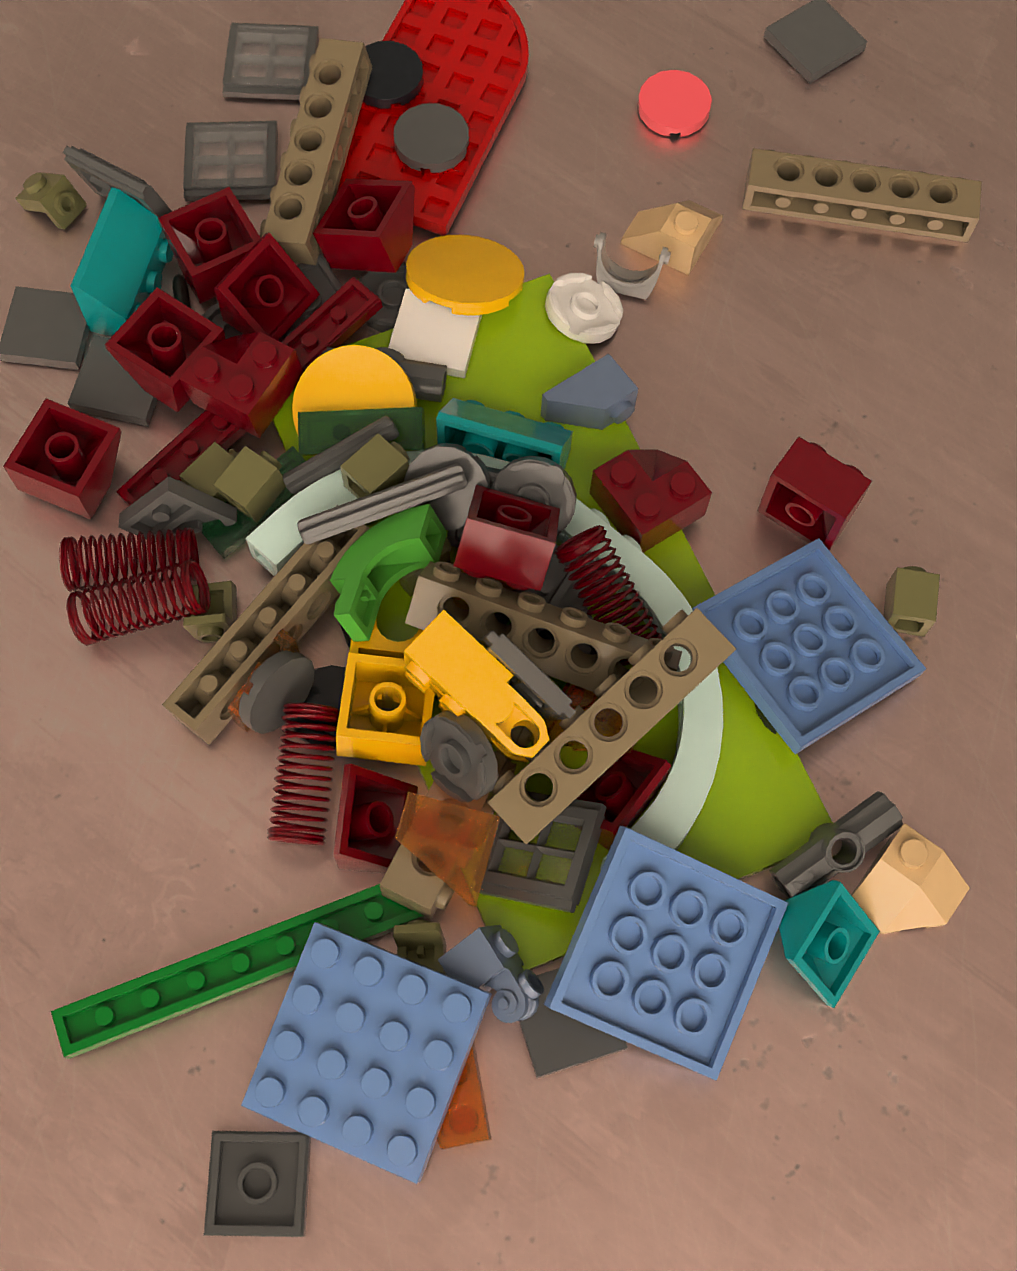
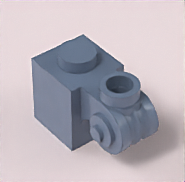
M501 925L479 927L438 959L448 976L487 992L491 989L496 990L497 993L492 1000V1011L498 1020L504 1023H514L532 1017L537 1011L539 996L544 992L543 985L534 972L522 968L524 963L517 953L519 951L518 944L507 930L502 929Z

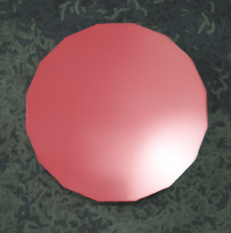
M679 70L660 71L649 77L641 86L638 98V112L640 119L645 125L660 135L670 136V133H680V137L689 136L700 130L707 122L712 98L709 88L695 75Z

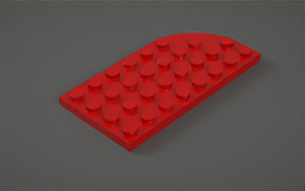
M507 0L404 1L382 41H394L405 44L417 53L423 67L422 88L411 102L402 106L400 103L391 104V108L380 109L362 102L337 193L346 179L412 181L415 187L413 225L442 236L448 234L527 77L529 57L527 35L520 17ZM438 103L451 107L461 114L469 129V145L464 159L454 168L440 173H430V169L420 168V171L414 170L403 163L394 148V127L398 118L409 108L421 104Z

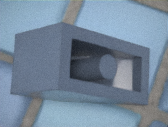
M608 353L542 394L541 416L545 421L603 430L614 422L616 424L624 422L633 414L639 388Z

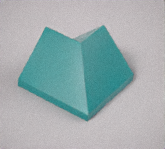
M832 880L784 900L788 902V905L779 925L785 958L827 1006L835 1008L880 931L844 885L839 881Z

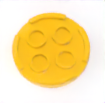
M445 235L424 241L410 252L406 262V282L410 291L424 303L430 300L436 304L452 308V314L484 315L508 307L509 301L522 291L524 267L515 253L493 240L472 235Z
M347 345L325 352L305 369L294 392L292 415L299 439L313 456L383 416H389L398 428L399 436L392 441H395L403 448L411 434L415 418H417V399L410 378L395 360L371 347Z

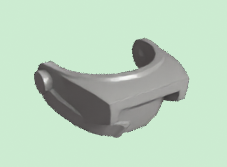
M600 232V235H596L594 247L597 249V283L600 284L603 281L611 286L615 293L646 300L656 285L662 265H668L671 255V252L668 251L669 248L663 247L659 255V263L652 268L644 271H632L620 267L610 259L605 250L606 233Z

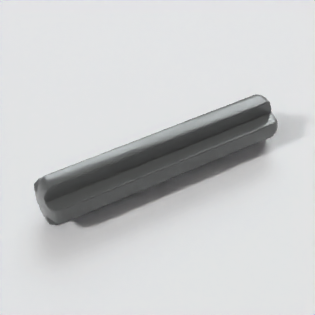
M383 416L284 473L282 478L286 488L291 494L296 495L319 479L340 470V466L377 433L388 442L399 436L397 426L389 416Z

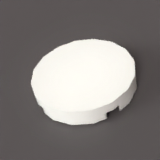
M568 273L558 277L547 293L545 309L549 320L558 331L570 339L582 343H601L610 339L618 329L623 316V307L619 296L605 282L601 281L598 284L596 281L591 280L593 277L591 275Z

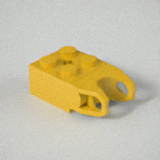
M445 610L404 650V664L406 665L404 668L407 671L405 676L423 693L430 688L441 698L438 707L442 711H450L457 717L463 714L469 716L482 729L491 745L506 758L527 763L528 760L525 757L533 758L549 741L546 723L543 718L509 685L514 675ZM517 726L526 727L533 735V746L523 748L516 745L511 739V729Z
M376 620L369 641L353 642L351 639L336 731L337 756L426 766L427 762L424 761L421 754L420 735L424 723L432 718L435 693L430 688L425 693L419 690L405 676L407 671L404 668L406 666L404 664V650L423 631L422 629H419L412 638L396 642L387 639L380 633ZM383 708H391V709H393V710H392V711H384V710H382V709H383Z

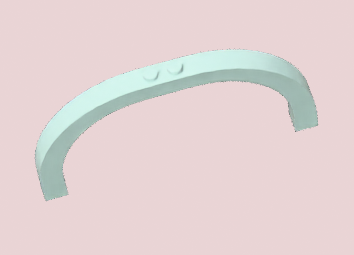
M423 450L406 452L410 459L409 465ZM472 453L474 456L477 455L484 462L485 466L502 469L510 463L490 456ZM341 469L319 479L298 492L246 537L251 556L273 576L280 571L304 543L298 530L297 522L299 520L358 499L344 486ZM576 498L575 513L567 527L557 536L556 543L561 545L587 529L598 525L604 526V530H607L605 538L611 539L610 546L616 548L614 555L621 557L619 564L626 566L624 572L630 574L629 581L635 583L633 590L639 591L638 598L644 600L642 607L649 609L647 615L653 617L652 624L658 626L657 632L661 633V637L665 638L667 634L662 627L680 610L683 609L689 615L693 612V609L666 573L642 552L640 545L628 535L622 536L610 526L608 519L602 512L594 508L589 509ZM607 542L597 544L592 549L578 556L577 559L601 549ZM612 550L601 553L598 557L591 560L585 565H588L601 558L607 557L612 552ZM617 559L607 561L594 571L611 566ZM622 568L613 569L603 578L617 574ZM626 576L617 578L611 584L614 585L622 582ZM631 585L623 586L616 593L628 590ZM629 594L624 600L632 599L636 594ZM634 602L631 607H637L640 602ZM642 610L638 611L637 613L639 616H641L645 611ZM644 619L643 621L647 624L649 619ZM673 646L674 649L682 651L676 671L682 672L690 665V655L683 647ZM717 668L678 703V736L669 776L654 802L631 828V830L676 851L683 843L704 805L714 780L720 756L723 733V698ZM607 855L604 857L600 869H602L603 864H604V862H605V860H606Z

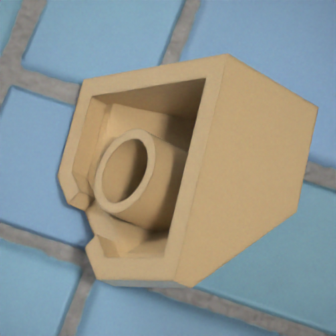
M691 200L639 211L623 235L620 244L658 262L663 247L669 248L668 251L671 252L667 266L689 275L721 223L723 215Z
M904 823L890 836L851 896L880 931L879 933L887 934L907 929L946 925L970 888L943 849Z

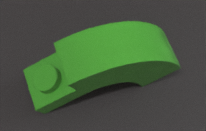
M430 504L400 511L377 523L360 536L338 562L330 579V582L340 594L335 604L334 616L353 642L370 640L381 602L387 591L399 579L415 570L425 568L430 561L434 563L439 562L447 531Z

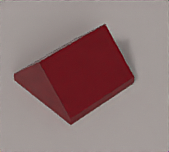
M270 232L265 233L214 287L223 321L243 334L262 332L276 340H279L320 295Z
M629 749L576 798L578 800L602 803L606 806L604 814L606 818L600 826L602 830L598 841L600 845L610 850L619 827L624 826L629 829L633 827L664 785L671 768L667 760ZM576 826L578 829L582 831L583 827Z
M351 763L344 765L333 852L339 869L386 873L415 818L418 786Z

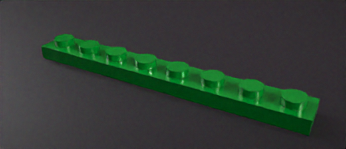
M380 884L51 1011L63 1057L67 1059L73 1058L296 970L314 922L322 923L368 942L393 932L395 925H405L413 920H424L426 917L382 896Z

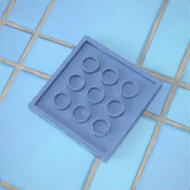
M819 538L692 608L693 611L698 608L736 648L723 663L794 754L799 753L915 680L926 670V667Z
M620 826L544 1005L717 1081L788 902L634 830Z
M314 922L241 1106L417 1184L421 1181L492 993L322 923Z

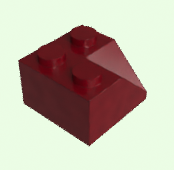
M346 179L313 231V235L331 269L397 273L412 247L415 187L412 181Z
M230 186L158 217L159 224L183 276L200 304L216 297L214 287L261 239Z
M157 287L105 343V347L145 392L176 412H179L190 399L179 378L203 346L224 340L225 335L224 329Z
M262 332L237 335L203 346L179 380L193 404L260 439L297 386L304 371L295 349Z
M45 398L3 467L18 490L91 520L111 486L122 432L119 427Z
M798 436L772 472L757 512L807 543H811L819 538L830 551L864 498L872 480L865 477L858 468L848 464L845 465L827 454L826 450L820 445L808 442Z
M658 449L626 450L594 469L590 486V495L622 536L628 535L640 545L643 553L703 517L712 495L710 489L687 460Z
M476 485L453 567L462 569L472 577L485 578L488 576L505 581L509 586L518 590H529L531 588L541 591L556 545L560 508Z

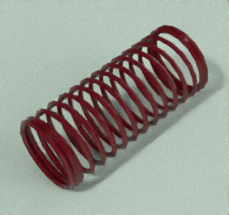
M598 525L568 539L555 549L554 554L559 559L558 563L564 564L584 554L597 544L607 542L601 549L576 559L563 570L564 572L573 571L595 559L601 553L612 550L607 557L578 569L568 577L570 581L582 578L573 585V589L584 588L577 597H588L582 603L584 607L592 606L587 611V615H596L593 620L603 622L604 624L625 616L615 623L623 626L630 624L627 628L631 633L636 632L635 635H640V637L648 640L650 638L664 639L661 637L662 634L657 632L658 626L652 624L653 617L647 615L649 609L642 607L644 600L638 598L639 591L633 590L635 583L629 581L630 574L624 572L626 566L619 564L621 557L614 555L616 548L610 546L611 539L605 538L607 530H604V526ZM617 559L611 566L593 572L607 561ZM622 568L617 574L599 580L613 569ZM626 576L622 582L606 587L617 578ZM631 585L628 590L612 595L623 586ZM636 594L632 599L620 602L627 595ZM613 600L612 602H610V603L604 605L603 607L598 608V607L602 606L603 604H605V603H607V602ZM634 602H640L637 607L624 611ZM617 609L616 611L610 613L609 615H607V616H605V617H602V616H604L605 614H607V613H609V612H611V611ZM638 611H645L643 615L631 618ZM644 619H649L647 624L637 626ZM650 627H653V628H654V630H653L652 632L646 633V634H642V633H643L644 631H646L648 628H650ZM628 659L620 660L623 666L630 664L627 661Z
M185 527L183 531L178 528L176 530V547L179 563L182 565L184 561L193 559L199 564L198 546L194 530L191 527ZM168 529L166 532L169 565L174 568L176 563L174 535L172 530ZM150 530L147 532V549L145 537L141 531L137 534V545L132 532L128 533L127 544L122 533L118 534L117 542L115 536L111 533L107 541L105 536L100 534L98 545L93 535L89 536L88 544L84 536H80L78 543L72 536L64 537L59 547V563L65 588L71 592L77 589L84 591L86 587L92 590L93 586L96 585L101 588L102 585L98 581L99 570H101L104 579L103 583L110 585L108 581L109 565L113 581L119 583V565L123 578L128 580V559L132 576L137 578L138 560L141 573L146 575L147 553L150 569L153 572H156L157 554L160 568L165 570L166 547L163 532L161 530L157 531L156 543L153 532ZM82 542H83L84 550H85L86 572H85L84 562H83ZM92 542H93L94 553H95V568H94L93 555H92ZM102 543H103L104 556H105V568H104V562H103V556H102ZM112 544H113V550H114V563H113V556H112ZM122 545H123L124 563H123V556H122ZM69 565H70V570H71V574H72V581H71L70 572H69ZM189 566L190 580L191 582L196 581L194 573ZM90 570L94 580L92 586L89 584ZM171 571V575H170V580H171V582L173 581V573H172V571ZM162 573L160 578L161 582L164 581V575ZM81 574L84 580L83 586L80 585ZM153 575L151 576V580H150L152 584H153V582H154V576H153ZM142 577L141 584L143 585L145 579ZM134 580L131 581L132 586L134 585V583H135L136 581H134Z
M189 559L184 561L182 565L175 563L174 568L168 565L165 570L157 568L156 572L151 570L146 575L139 573L137 578L135 576H130L128 580L121 578L119 583L117 581H111L110 585L103 583L101 588L99 586H93L92 590L85 588L83 593L81 591L71 592L67 598L66 611L73 634L79 642L88 646L99 643L101 640H109L110 637L117 638L119 635H127L128 632L143 631L146 627L149 629L154 628L155 624L161 626L164 622L167 624L172 623L173 620L179 621L182 617H191L192 614L197 616L207 613L210 608L211 597L203 570L196 561ZM189 566L197 581L200 604H198L189 577ZM177 567L181 569V580L177 573ZM168 570H171L173 573L175 588L182 604L181 610L176 604V596L168 576ZM159 572L164 575L165 588L173 606L172 613L167 607L166 594L159 579ZM150 575L154 576L156 592L164 609L163 616L158 609L157 596L149 579ZM141 577H143V578L145 579V586H146L147 595H148L150 604H151V606H152V608H153V610H154V612H155L154 619H153V617L150 615L149 603H148L147 595H146V592H145V590H144L143 585H142L141 582H140V578H141ZM131 580L136 581L137 595L135 589L131 584ZM123 582L127 584V594L122 587ZM113 585L118 586V597L113 589ZM105 587H107V588L109 589V590H108L109 599H108L106 593H105L104 590H103ZM95 590L99 591V599L94 593ZM87 592L90 593V599L85 595ZM76 596L81 600L82 611L86 623L91 630V637L86 633L80 622L76 608ZM185 596H186V598H187V601H188L190 607L187 605V603H186V601H185ZM104 600H105L106 605H107V608H108L109 616H108V613H107V610H106V607H105ZM139 601L146 615L145 621L141 618ZM95 602L99 610L100 618L96 610ZM131 608L137 618L136 624L132 620ZM122 611L128 620L127 627L123 623ZM114 616L119 623L118 629L114 626ZM105 619L110 626L109 632L105 629Z
M286 703L283 705L284 709L282 711L285 715L282 717V720L288 724H284L280 729L287 734L279 737L285 744L278 747L279 751L284 754L276 758L283 765L275 768L284 775H278L274 778L277 783L283 785H277L273 788L276 793L281 795L274 796L271 799L274 803L280 804V806H274L270 809L273 813L282 816H273L268 819L271 823L280 826L270 827L267 832L269 834L267 839L296 844L324 845L325 836L303 832L325 833L327 831L325 828L278 820L326 823L328 821L327 818L280 810L328 812L329 809L325 807L302 805L282 800L329 802L330 798L298 794L281 789L330 792L332 789L330 787L305 785L282 779H309L331 782L333 779L327 776L306 775L283 769H310L332 772L334 768L330 766L302 764L285 759L305 758L333 762L336 760L334 757L302 754L286 750V748H306L329 752L336 751V748L328 745L303 744L287 740L286 738H306L335 742L336 737L299 733L286 728L300 727L336 732L337 727L325 724L299 723L287 718L299 717L337 722L340 710L331 706L313 703Z

